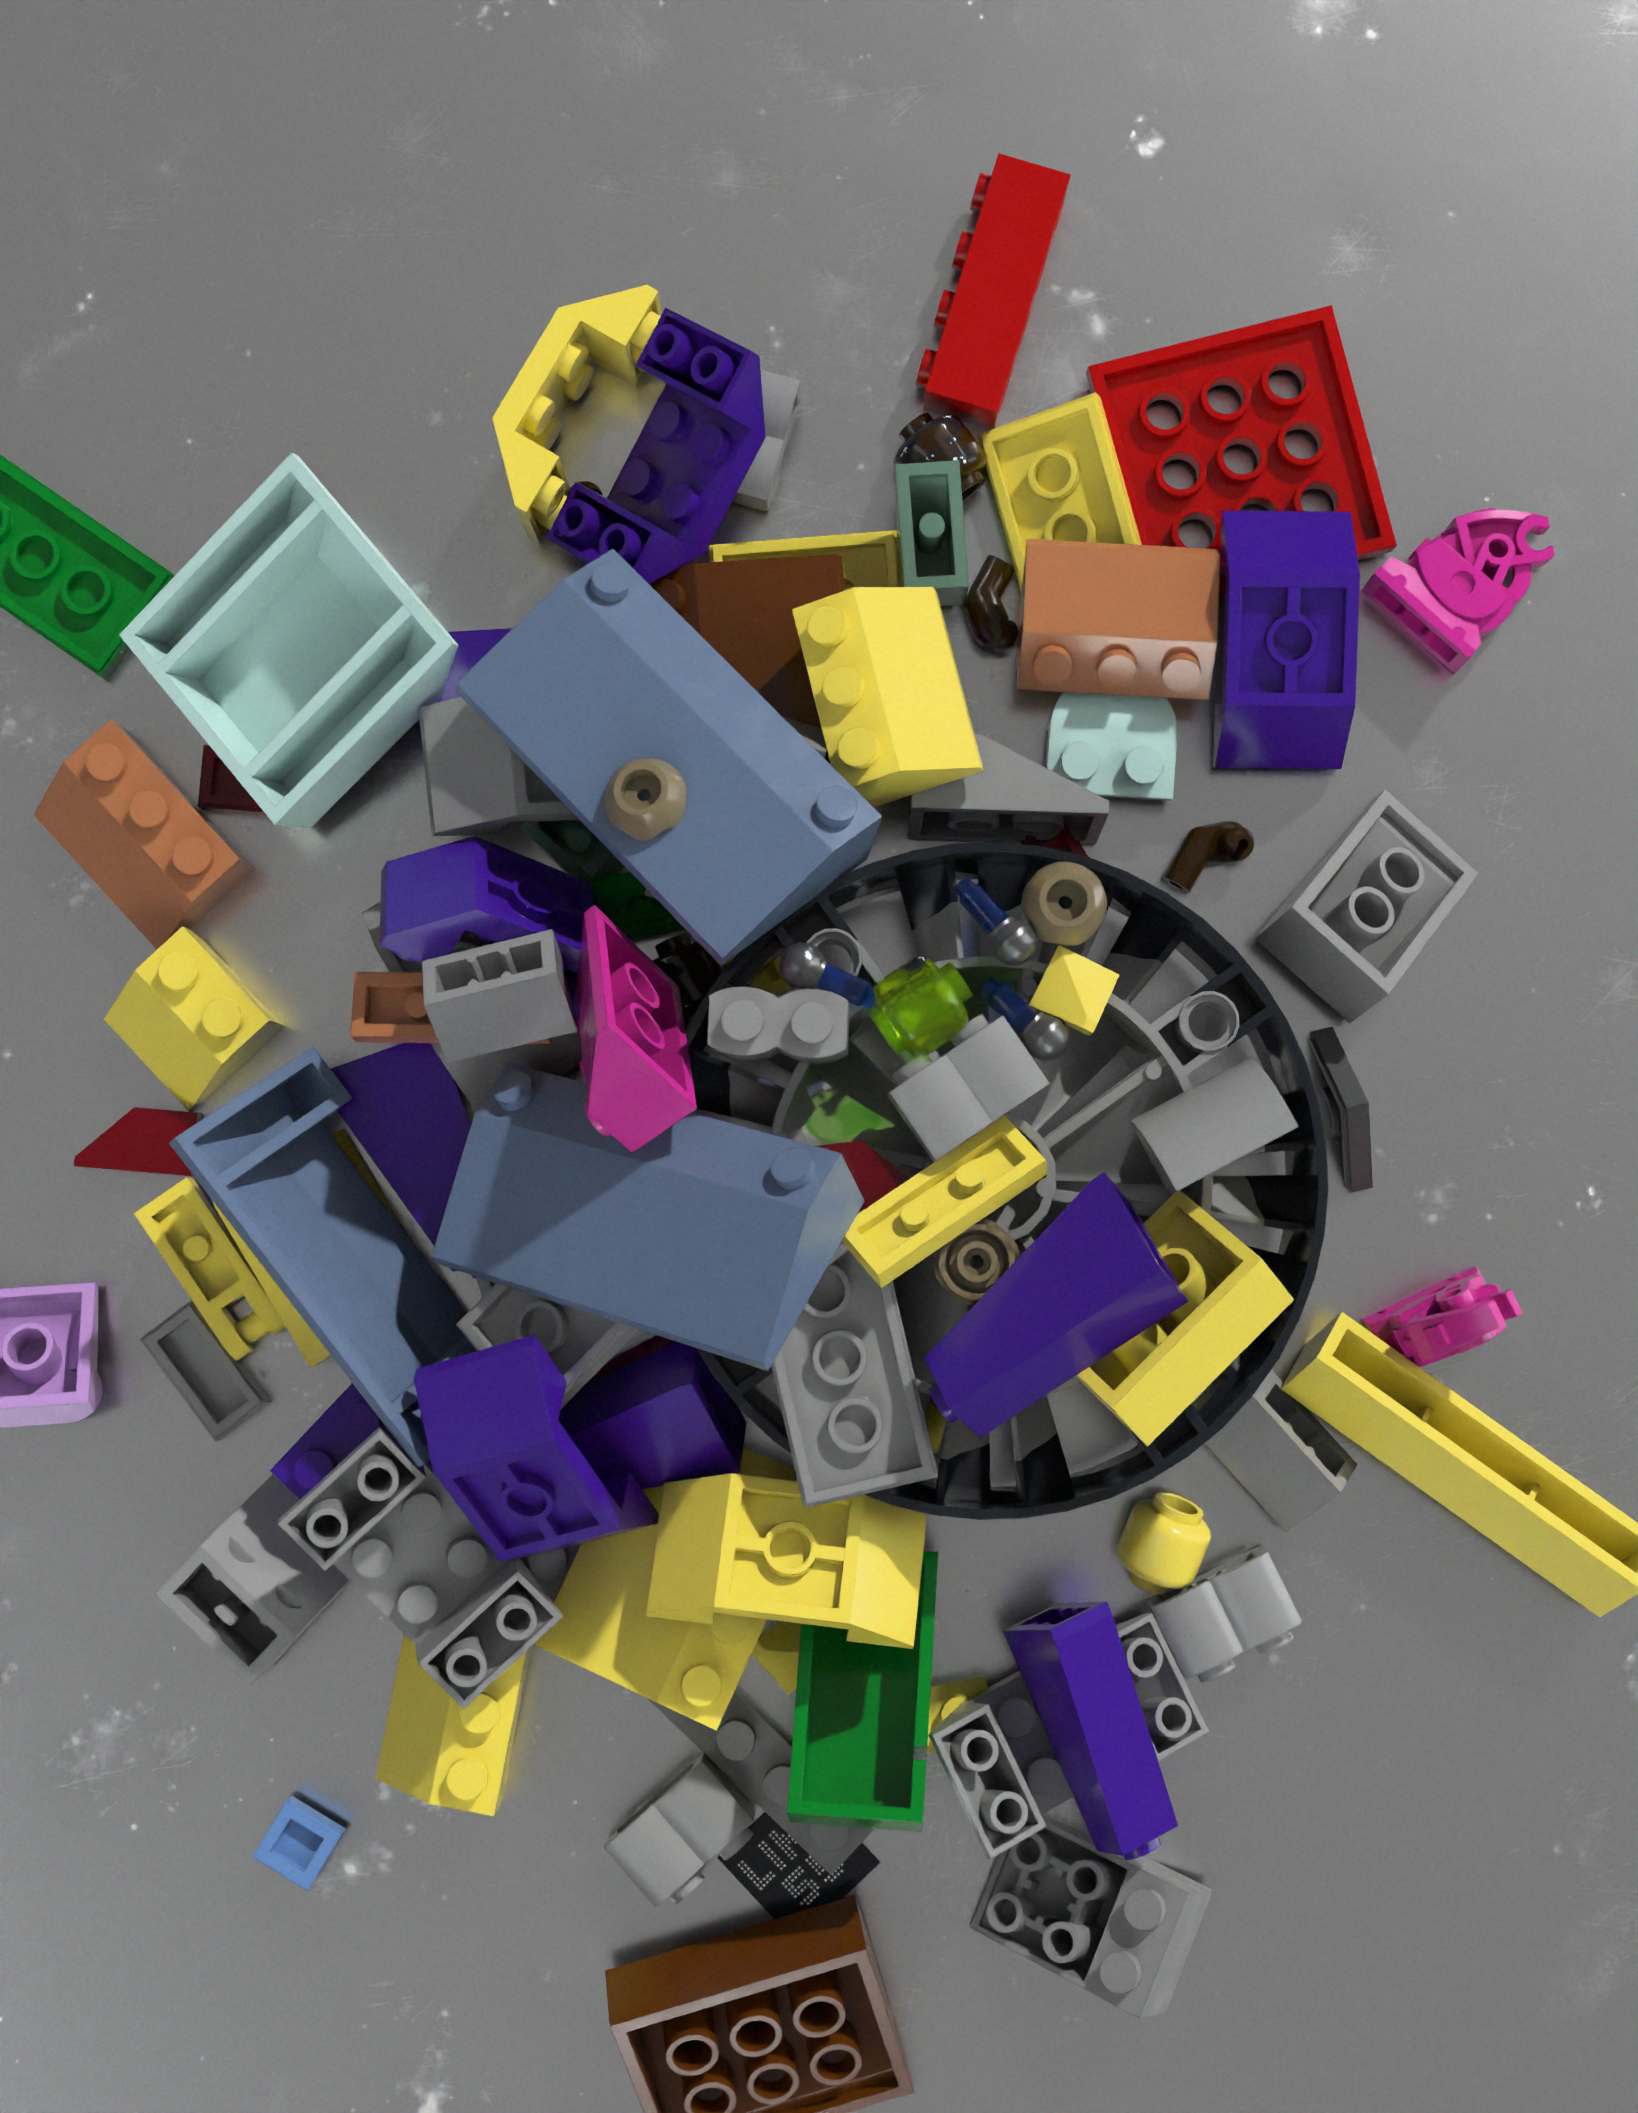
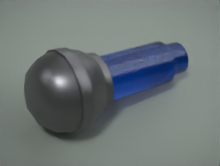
M969 877L962 879L954 887L953 891L959 896L960 904L989 935L988 940L991 942L994 957L998 961L1010 966L1022 965L1032 958L1037 949V936L1033 927L1030 924L1015 919L1013 916L1009 917L980 884H974Z
M795 943L786 948L781 955L779 971L782 979L789 986L801 989H814L816 987L844 997L849 1003L857 1007L863 1005L872 1009L879 996L878 990L870 987L869 982L827 963L828 959L824 958L814 945L810 943Z
M992 977L982 986L979 993L987 999V1004L1000 1016L1003 1015L1007 1022L1021 1033L1020 1037L1024 1040L1025 1046L1033 1058L1041 1061H1051L1065 1053L1070 1042V1030L1063 1020L1044 1012L1038 1013L1005 983L999 984Z

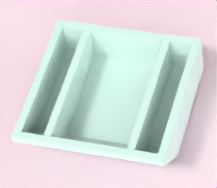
M291 453L119 634L273 824L310 829L419 720L418 710L422 706L436 703L441 698L459 646L306 464L294 453Z

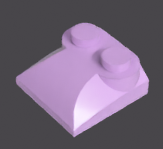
M95 1282L0 1289V1428L73 1423L95 1412L103 1393L102 1381L97 1373L98 1286Z

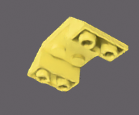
M649 285L558 307L492 417L515 507L529 539L538 544L541 543L547 531L551 530L568 497L570 489L560 457L549 451L562 425V422L557 418L569 398L577 401L585 392L594 371L593 367L590 366L591 362L596 363L635 386L643 370L635 365L662 315L659 292Z
M730 1473L666 1482L664 1484L646 1616L713 1624L714 1613L847 1629L846 1641L913 1649L927 1515L918 1511L893 1506L864 1494L804 1508L797 1481Z

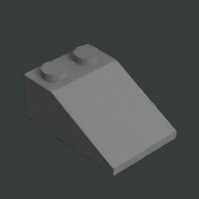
M974 733L984 771L908 796L907 839L1021 842L1025 840L1026 835L1036 837L1035 842L1045 843L1059 835V831L1063 830L1064 824H1066L1076 841H1079L1081 844H1096L1109 815V800L980 733Z
M1385 789L1288 896L1255 939L1348 1023H1351L1390 994L1478 876L1479 872Z

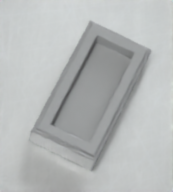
M192 1300L140 1338L142 1344L215 1442L223 1439L271 1402L242 1361L234 1360L225 1350Z

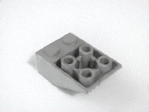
M274 1474L228 1517L154 1594L248 1685L265 1674L351 1582L334 1564L324 1571L278 1525V1519L300 1499Z
M1042 1815L1047 1827L998 1855L970 1928L1139 2019L1165 2014L1213 1890L1144 1856L1125 1860L1124 1856L1099 1852L1096 1850L1090 1834Z

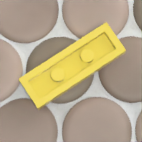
M1003 1115L857 1214L842 1243L879 1287L883 1288L1048 1174L1046 1160L1008 1118Z

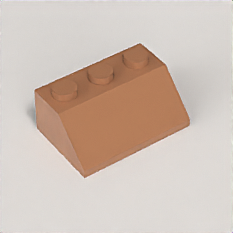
M1027 539L1016 648L1017 689L1209 700L1217 647L1220 575L1219 549Z
M112 719L108 720L62 762L34 813L37 820L156 950L182 926L191 929L255 870L253 865L207 815L198 808L196 803L138 740Z

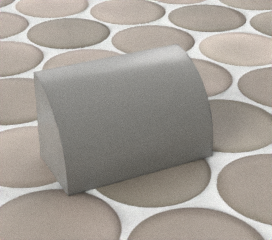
M553 929L422 961L424 1007L447 1063L578 1032L572 994Z
M1252 1058L1239 1062L1130 1120L1134 1131L1168 1193L1183 1189L1299 1127L1272 1080Z
M1271 1370L1246 1404L1205 1444L1278 1525L1287 1532L1341 1494L1357 1463L1305 1406L1281 1390L1284 1383Z

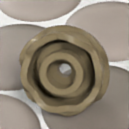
M657 758L630 760L613 773L606 785L604 807L607 818L614 828L625 832L636 840H652L664 830L676 827L682 819L686 810V784L679 771L666 761ZM644 792L651 794L647 801L639 800L640 795Z
M1056 862L1044 866L1031 878L1022 894L1021 904L1028 924L1033 927L1037 938L1047 943L1067 946L1082 944L1091 938L1106 917L1107 897L1101 881L1090 869L1077 863ZM1062 897L1069 898L1071 900V907L1068 909L1061 908L1059 899Z
M982 1219L935 1252L934 1272L939 1284L954 1299L964 1304L975 1305L1020 1257V1253L1015 1240L1004 1229L991 1220ZM979 1255L982 1257L983 1264L980 1268L976 1269L970 1265L972 1256Z

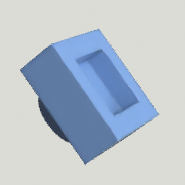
M291 1795L285 1801L252 1857L308 1891L346 1828Z

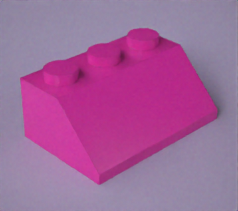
M594 905L584 912L576 983L579 1019L577 1020V1028L582 1050L580 1069L584 1076L586 1092L584 1111L592 1126L603 1136L613 1135L633 1153L697 1109L679 986Z

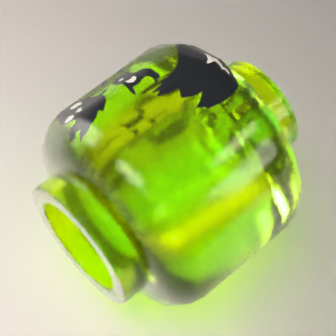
M916 956L873 986L871 993L875 1005L867 1009L869 1016L896 1055L906 1050L914 1057L928 1056L946 1044L966 1027L969 1017L963 1002L972 997L973 994L951 962L939 969L931 959L925 956Z

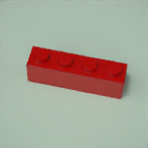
M998 153L992 175L980 172L970 210L980 212L974 234L966 231L961 233L952 264L953 269L962 271L956 292L945 289L943 291L934 322V327L943 329V334L937 351L926 348L915 386L925 388L923 410L940 415L953 414L958 416L963 422L990 430L995 429L1066 199L1071 174Z

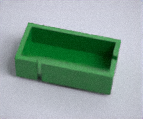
M923 1551L913 1649L846 1641L847 1629L801 1624L787 1815L790 1823L922 1832L927 1760H915L913 1757H927L938 1552Z

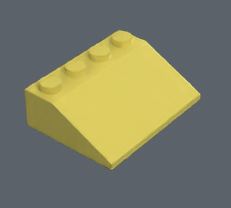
M743 1447L740 1472L733 1473L798 1482L794 1469ZM664 1486L642 1489L659 1513L660 1519ZM659 1519L656 1525L581 1544L554 1600L563 1617L534 1645L717 1731L767 1619L714 1613L713 1624L646 1616Z

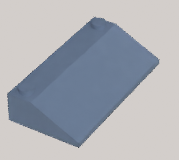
M611 549L563 579L456 683L455 691L720 965H723L819 895L834 879L851 872L868 859L882 815L614 549ZM638 758H657L671 764L682 775L687 788L686 810L678 825L664 830L654 839L648 841L636 840L625 832L614 828L607 818L604 807L605 788L613 773L624 763ZM644 792L640 795L639 800L647 801L651 794Z
M312 1046L175 1137L169 1144L415 1466L419 1468L431 1458L413 1379L415 1371L421 1367L476 1352V1349L456 1325L467 1313L322 1124L351 1100L352 1097Z
M508 1062L474 1114L431 1256L436 1264L768 1371L865 1202L842 1154L692 1112L631 1153L613 1135L603 1136L588 1120L584 1111V1103L586 1102L585 1083Z

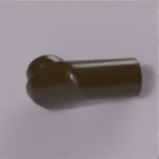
M988 555L966 596L963 612L974 639L984 647L989 646L996 652H1003L1011 648L1018 637L1017 625L1015 622L1008 620L1009 617L1000 599L1015 569L1006 561Z
M1234 821L1194 827L1188 832L1162 878L1175 888L1190 893L1206 865L1242 861L1249 857L1254 848L1253 835L1249 829Z

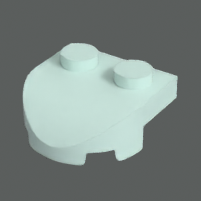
M1075 692L1062 693L1056 701L1047 723V769L1099 796L1173 800L1177 721L1174 710L1167 698Z

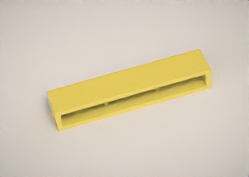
M1343 1312L1338 1314L1306 1343L1281 1390L1599 1618L1638 1595V1523L1412 1361L1406 1359L1405 1356Z

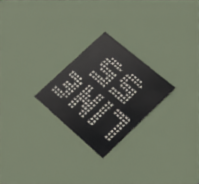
M766 1812L748 1827L753 1832V1836L737 1853L725 1861L720 1855L717 1857L774 1919L843 1899L881 1863L861 1843L841 1866L830 1875Z

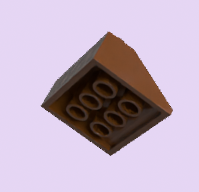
M832 554L693 563L683 565L649 584L781 716L821 728L792 609L845 590L842 556ZM826 751L824 759L830 764L828 752Z
M855 1895L605 1970L610 2028L644 2113H849L915 2093L872 1944Z

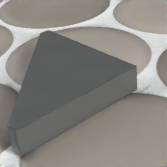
M1328 1027L1312 1031L1309 1043L1329 1087L1322 1089L1333 1137L1342 1136L1345 1186L1350 1189L1351 1193L1373 1188L1369 1102L1334 1028Z

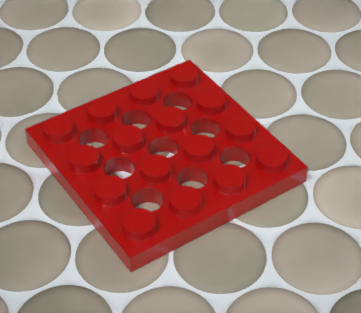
M1332 305L1088 366L1086 376L1091 394L1096 392L1101 397L1142 545L1187 547L1179 538L1178 528L1186 520L1198 519L1210 527L1213 535L1212 544L1205 549H1219L1220 551L1221 511H1240L1249 504L1262 505L1269 511H1304L1301 506L1302 493L1309 489H1321L1332 498L1334 504L1333 512H1351L1358 560L1392 552L1397 546ZM1277 370L1293 372L1300 379L1301 393L1290 399L1278 397L1269 387V375ZM1217 385L1231 386L1240 395L1241 408L1231 414L1219 413L1210 406L1207 392ZM1157 400L1170 401L1179 409L1181 422L1171 429L1157 428L1149 421L1146 408ZM1294 429H1303L1310 432L1317 441V454L1307 459L1294 457L1286 449L1284 443L1285 434ZM1235 444L1248 446L1256 455L1257 468L1247 474H1237L1231 471L1224 462V450ZM1175 459L1187 461L1195 469L1197 481L1190 488L1175 489L1164 480L1162 474L1163 466ZM1219 576V595L1225 594L1226 576Z

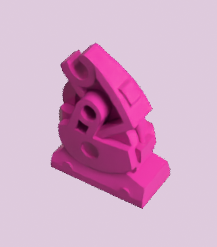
M1494 508L1473 511V513L1455 517L1446 530L1441 532L1439 537L1432 541L1426 538L1408 558L1410 561L1407 564L1394 557L1388 559L1371 576L1361 591L1455 674L1481 644L1480 638L1494 631L1508 617L1514 605L1526 593L1531 581L1532 569L1544 566L1555 556L1553 546H1548L1544 550L1538 551L1530 548L1526 542V534L1543 535L1550 528L1549 519L1538 514L1515 510H1495ZM1512 571V581L1509 587L1506 588L1502 585L1506 573Z
M1472 1266L1361 1318L1360 1321L1365 1329L1420 1367L1459 1352L1463 1353L1493 1339L1498 1333L1506 1329L1504 1320L1515 1318L1521 1315L1522 1311L1511 1289L1501 1291L1497 1285L1486 1284L1478 1268Z

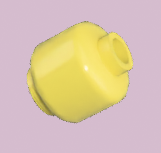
M1166 1492L1156 1493L1154 1498L1143 1499L1135 1504L1116 1550L1121 1564L1131 1572L1129 1579L1135 1586L1153 1594H1164L1167 1588L1180 1589L1193 1583L1212 1535L1207 1523L1202 1520L1204 1513L1201 1508L1181 1496Z

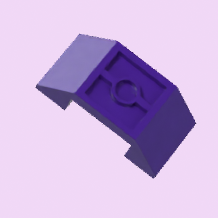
M666 307L635 365L666 385L608 497L606 498L575 481L546 537L547 540L588 564L614 549L648 584L706 552L766 438L759 355Z
M1221 511L1219 576H1226L1222 704H1215L1213 767L1342 769L1356 702L1360 570L1351 512Z
M472 836L386 862L381 871L380 946L391 950L395 955L404 960L422 962L451 954L464 930L475 933L477 937L486 943L493 944L553 929L565 966L577 1021L579 1019L576 983L584 912L594 905L601 912L603 911L592 883L479 837Z
M535 1334L416 1369L413 1379L433 1472L499 1561L541 1555L658 1524L659 1513L630 1471L599 1479L558 1421L567 1381Z

